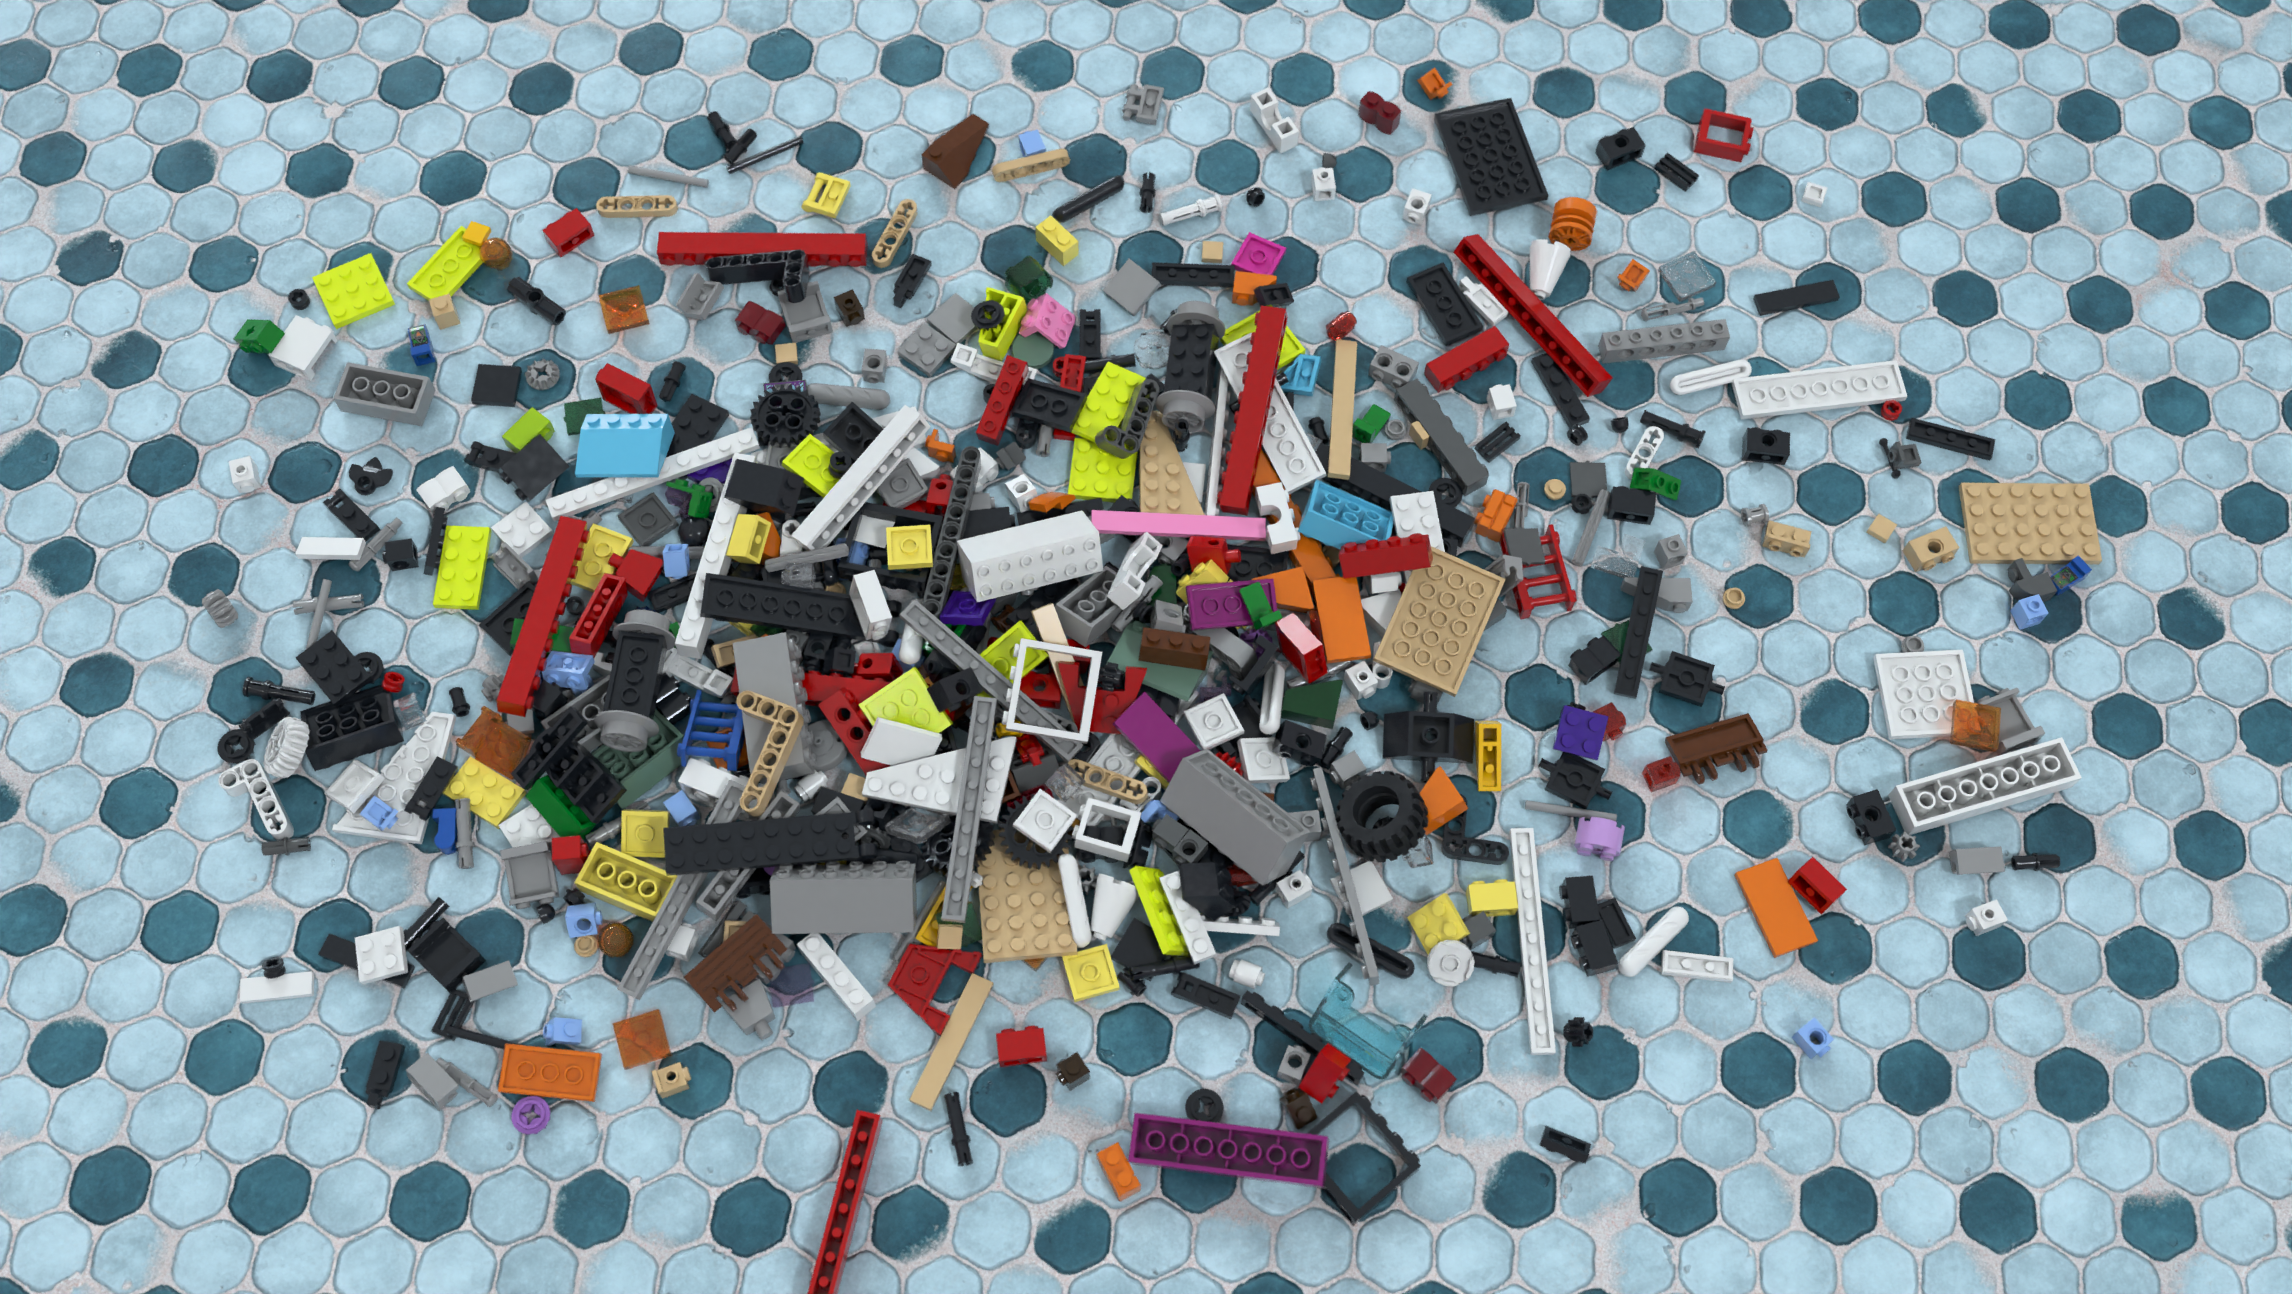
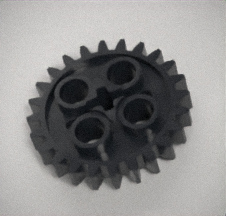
M781 384L780 390L773 386V392L770 393L765 390V397L758 395L759 402H753L754 409L750 410L753 431H756L757 437H762L764 443L770 440L771 446L775 445L776 442L779 444V448H782L784 443H787L788 448H790L792 442L798 446L799 440H804L806 435L811 434L814 436L813 430H818L817 424L821 422L818 401H815L814 395L809 396L807 389L801 393L800 386L793 390L792 384L788 386V389H785L783 384Z
M1023 796L1022 804L1016 800L1014 801L1015 809L1007 807L1009 816L1002 815V819L1006 823L999 824V827L1004 829L1005 832L999 833V837L1005 838V840L1000 845L1008 846V849L1005 851L1006 855L1013 853L1012 862L1017 858L1020 859V867L1027 862L1028 869H1031L1032 865L1036 864L1038 870H1040L1041 863H1045L1046 867L1049 868L1050 860L1057 864V855L1065 854L1062 850L1063 848L1070 849L1071 846L1066 841L1073 840V838L1067 832L1073 831L1074 828L1069 827L1051 853L1048 851L1045 853L1037 852L1035 842H1033L1031 849L1027 851L1026 847L1030 839L1027 837L1026 842L1017 843L1014 835L1019 831L1012 827L1030 803Z
M945 814L944 820L937 819L939 824L930 825L932 831L925 832L927 838L922 839L924 846L921 847L922 855L928 866L933 868L936 873L940 871L942 875H945L949 869L956 815L950 817L948 814ZM981 820L974 865L979 867V860H987L984 854L992 852L989 847L995 845L992 840L995 838L992 825Z

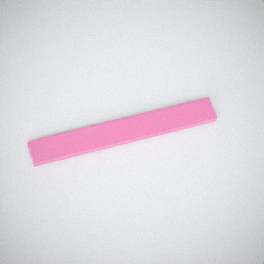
M1092 510L1091 522L1101 534L1143 535L1145 532H1148L1151 536L1190 538L1191 536L1253 541H1265L1266 518Z

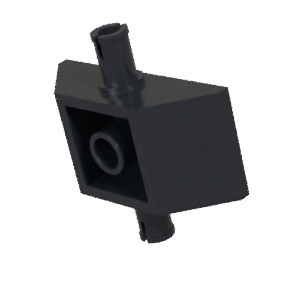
M1424 692L1423 712L1404 711L1384 714L1382 759L1422 762L1420 781L1426 783L1427 779L1429 780L1435 771V763L1473 764L1474 719L1455 713H1438L1437 692H1432L1431 701L1430 692ZM1427 733H1431V737H1434L1435 739H1432V741H1428L1427 738H1425V736Z

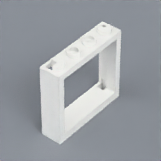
M1021 638L1020 644L1015 643L1013 657H1017L1016 666H1011L1009 679L1014 681L1012 689L1008 688L1006 702H1010L1009 711H1004L1002 724L1006 725L1005 730L1087 744L1102 652ZM1026 648L1091 658L1079 733L1014 723Z

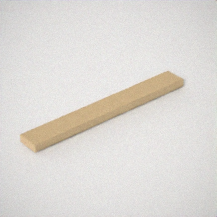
M1336 339L1327 475L1330 478L1349 480L1357 356L1356 341Z

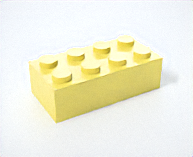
M596 842L574 883L579 891L653 922L677 875L666 876V871Z

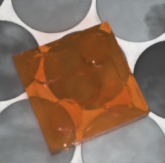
M639 285L598 295L608 334L650 324Z
M1955 700L1953 703L1950 744L1996 752L1999 747L2001 708Z
M496 718L490 719L475 759L513 780L514 777L511 773L525 758L532 738Z
M659 1009L613 1023L625 1070L672 1055Z

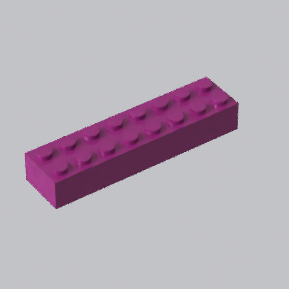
M1135 1113L1128 1162L1132 1165L1324 1188L1330 1139L1328 1136Z

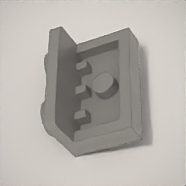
M695 273L676 306L686 318L705 320L723 291L724 286L720 282L705 281L699 273Z

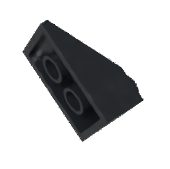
M736 459L724 498L759 514L768 512L773 520L783 524L794 516L804 478L785 469Z

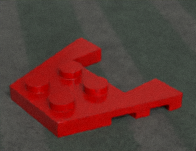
M1060 661L1058 667L1074 722L1079 731L1086 686L1079 685L1080 663ZM1127 666L1125 689H1114L1112 692L1103 690L1101 687L1096 688L1089 732L1121 734L1112 723L1136 700L1147 673V668Z
M909 944L888 983V987L937 1035L941 1036L950 1019V1015L931 1007L930 1004L951 965L974 974L982 958V953Z

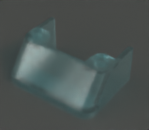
M1348 963L1330 985L1309 1021V1029L1311 1033L1318 1035L1324 1043H1329L1358 1063L1364 1071L1374 1078L1385 1079L1406 1052L1428 1016L1424 1014L1412 1029L1406 1025L1398 1024L1391 1029L1390 1033L1351 1007L1355 994L1352 988L1343 982L1353 966L1351 963Z

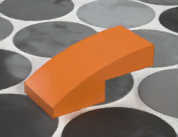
M1048 492L1033 498L1028 503L1030 510L1047 513L1052 508H1065L1076 498L1072 494Z

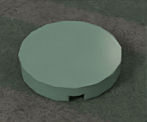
M1038 331L1025 338L1020 334L1013 342L1012 354L1014 358L1026 361L1028 367L1040 369L1048 365L1052 360L1054 346L1050 340Z

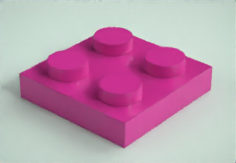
M1249 232L1231 265H1235V270L1241 272L1273 275L1286 253V248Z

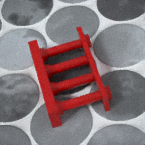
M1553 524L1548 525L1545 536H1540L1541 545L1548 544L1551 555L1544 556L1545 564L1553 563L1556 574L1530 579L1523 577V581L1512 588L1520 619L1529 618L1534 607L1565 602L1568 612L1572 610L1574 603L1577 601L1576 592L1574 589H1571L1559 548V533L1555 532ZM1503 532L1499 544L1502 554L1509 555ZM1530 564V566L1522 565V567L1528 568L1545 564ZM1559 583L1562 594L1532 598L1529 597L1527 590L1530 587Z

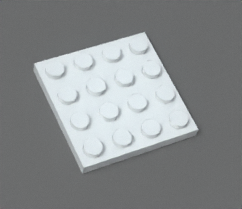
M1963 650L1875 654L1873 659L1889 739L1979 734L1980 728Z

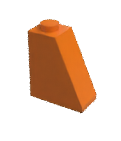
M1303 566L1251 579H1274L1278 609L1301 613L1310 611L1313 613L1314 606Z
M1441 766L1436 768L1419 793L1428 810V815L1426 816L1428 818V826L1424 828L1426 832L1423 838L1468 809L1465 801Z

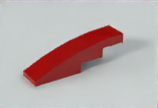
M1065 354L1060 387L1082 393L1086 356ZM1055 428L1054 439L1075 440L1076 434Z

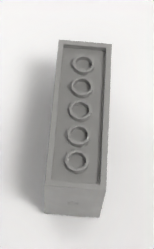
M786 632L733 643L739 694L746 690L755 692L794 707L803 717L802 729L779 781L814 774L817 758L811 749V744H814V737L812 731H809L808 728L811 716L809 710L805 707L808 695L806 688L802 686L805 674L803 667L799 665V658H802L800 646L796 645L794 639H791ZM754 699L748 700L745 708L751 707ZM770 707L767 709L766 715H771L775 708ZM742 711L751 774L773 725L750 717ZM790 715L786 723L793 722L795 715ZM786 736L779 737L777 744L784 743ZM770 758L768 766L775 764L777 758ZM763 778L759 782L765 784L767 783V778Z
M1208 749L1181 760L1160 800L1170 812L1179 816L1187 826L1196 830L1203 839L1212 843L1220 853L1229 857L1237 867L1245 870L1252 876L1254 881L1262 885L1287 873L1311 832Z
M854 861L849 864L827 862L826 865H816V863L777 866L774 868L770 878L772 934L914 932L917 919L916 864H910L909 861H898L896 864H887L885 861L863 864V862Z

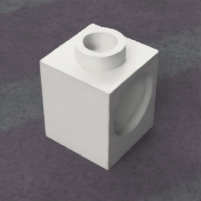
M1412 188L1402 219L1413 224L1422 225L1432 194Z
M1510 384L1495 385L1489 388L1486 399L1493 420L1513 417L1517 405Z
M1022 474L1005 483L1009 499L1022 513L1030 509L1028 502L1038 495L1036 488L1028 478Z
M682 922L665 952L666 955L689 962L699 938L698 933L694 929L695 927Z

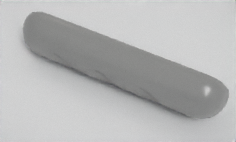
M812 383L807 386L809 396L814 395V399L818 401V404L847 407L853 402L859 408L877 410L885 409L890 404L889 394L881 389Z

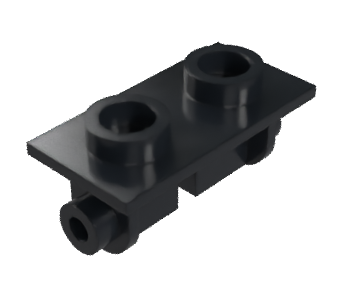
M273 698L260 711L255 712L247 719L244 718L243 722L238 726L253 741L288 716L290 712L283 706L284 704L280 698Z
M1143 821L1139 822L1128 862H1124L1123 868L1134 865V867L1146 866L1149 852L1141 848L1142 846L1150 848L1153 831L1152 827L1144 825Z

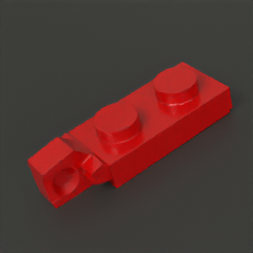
M1022 734L1021 737H1017V754L1022 762L1030 760L1033 767L1042 764L1040 756L1044 755V752L1036 737L1030 734Z

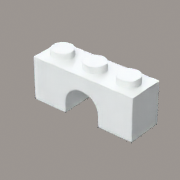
M1266 88L1251 95L1250 111L1281 154L1297 146L1299 130L1290 117L1282 119L1278 109V100L1271 90Z
M1282 482L1256 487L1255 499L1260 516L1274 515L1279 519L1277 523L1267 525L1266 538L1271 554L1297 549L1300 532H1298V527L1295 528L1293 524L1295 516L1293 509L1288 507L1289 494L1287 489H1283Z

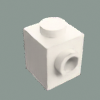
M1333 168L1313 169L1311 184L1314 201L1334 200L1336 185Z
M251 456L229 461L232 483L239 493H248L254 489L261 488L258 468Z
M1365 661L1345 670L1343 679L1357 700L1363 697L1367 699L1375 694L1378 681Z
M1301 870L1277 882L1275 891L1288 909L1310 897L1313 884L1309 876L1303 875Z
M1997 899L1975 907L1965 915L1967 926L1974 932L1975 936L1999 928L2008 921Z

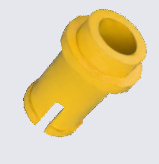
M1017 719L1014 720V723H1020ZM1002 723L996 724V734L999 738L1012 735L1021 737L1024 734L1006 731V725Z

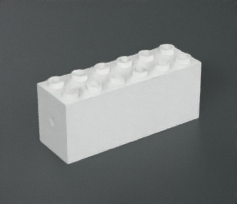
M1083 511L957 541L962 580L976 602L1103 571L1099 531Z

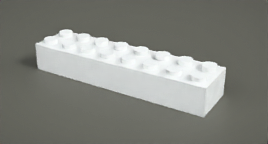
M2061 737L1897 785L1888 796L1904 831H1906L1907 835H1912L2071 788L2082 777Z

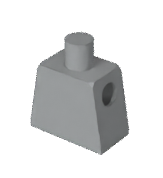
M759 978L742 988V991L749 998L745 1002L737 996V993L728 997L736 1004L737 1009L734 1012L723 1001L720 1003L725 1012L746 1035L756 1031L760 1040H764L773 1034L768 1023L775 1019V1015L765 988Z

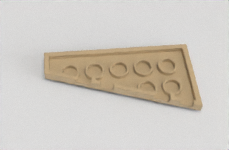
M1152 411L1139 447L1140 512L1204 515L1169 429L1162 422V413Z

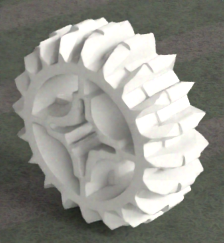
M285 717L278 723L265 749L266 753L263 764L267 773L278 778H288L299 767L309 740L308 735L310 731L306 722L295 717Z

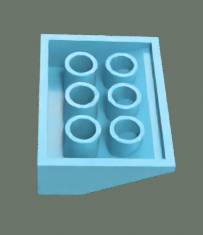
M587 414L580 430L575 476L659 477L675 434L669 415Z
M1316 479L1303 512L1298 532L1308 538L1317 539L1327 546L1341 549L1344 544L1349 542L1360 544L1371 539H1377L1378 541L1387 540L1391 537L1394 521L1391 511Z

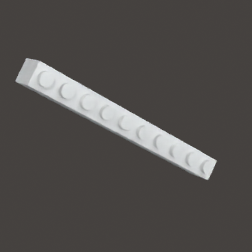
M734 453L675 641V646L680 656L702 658L713 622L712 618L700 617L706 573L727 576L732 558L726 556L735 522L738 514H746L747 511L746 507L724 498L735 460L741 459L757 463L755 456Z

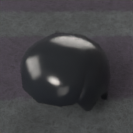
M688 516L680 523L678 528L679 539L683 544H688V546H702L707 542L712 525L704 518Z

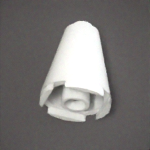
M1538 239L1532 241L1530 246V290L1540 300L1550 297L1570 258V248L1557 241L1553 245L1548 244L1547 239Z
M1104 874L1098 875L1090 930L1094 932L1093 937L1106 941L1107 937H1113L1139 897L1136 886Z

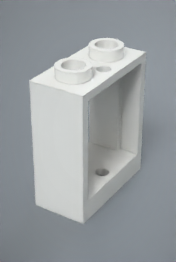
M872 570L853 575L849 595L865 639H882L888 633L892 616L876 572Z
M1088 798L1086 805L1082 804L1078 818H1082L1080 826L1075 825L1073 830L1074 847L1128 862L1141 813ZM1091 811L1129 822L1122 846L1084 836Z

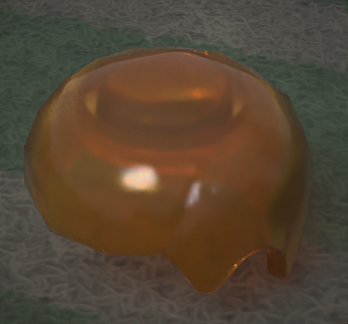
M493 237L482 243L480 258L488 268H496L501 271L510 266L513 260L512 249L505 240Z
M608 923L601 928L597 936L599 950L608 957H622L633 946V933L622 923Z

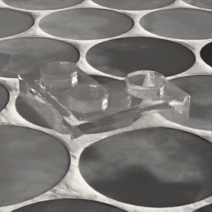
M1624 534L1618 552L1598 545L1591 568L1621 578H1634L1645 540Z

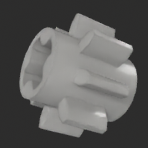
M502 674L499 677L490 675L482 683L484 689L481 692L489 702H492L494 699L497 702V697L504 680Z
M1906 831L1902 833L1901 837L1895 834L1892 837L1893 842L1888 846V848L1892 849V857L1901 858L1902 862L1907 857L1913 859L1916 856L1914 851H1917L1920 845L1916 844V836L1907 835Z
M1084 864L1082 869L1079 870L1080 879H1090L1089 882L1087 880L1081 882L1083 891L1088 895V891L1091 889L1095 890L1096 884L1094 882H1096L1098 875L1094 876L1095 867L1090 870Z

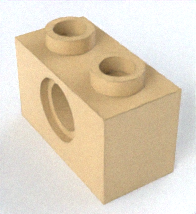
M1945 526L1909 541L1902 551L1914 571L1918 572L1923 569L1928 571L1940 562H1950L1955 558L1954 555L1958 551L1959 546Z

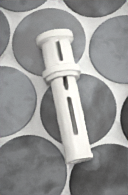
M1214 194V197L1204 200L1200 198L1194 204L1160 213L1161 223L1165 226L1198 215L1205 217L1206 214L1211 212H1222V203L1218 194Z

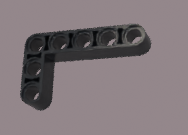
M803 250L713 257L705 263L710 281L720 282L724 285L783 279L785 293L789 302L799 303L806 297L810 270L806 254Z

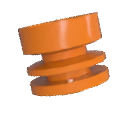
M1566 197L1556 202L1548 236L1552 244L1555 241L1568 246L1571 251H1580L1589 247L1597 216L1596 207L1591 202L1578 197Z

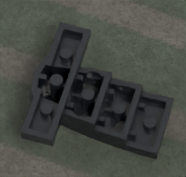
M570 706L552 727L543 731L536 738L529 750V754L515 768L511 775L523 789L529 791L537 779L546 771L555 786L565 792L574 806L580 807L592 823L598 824L627 789L592 753L574 739L588 722L576 708Z

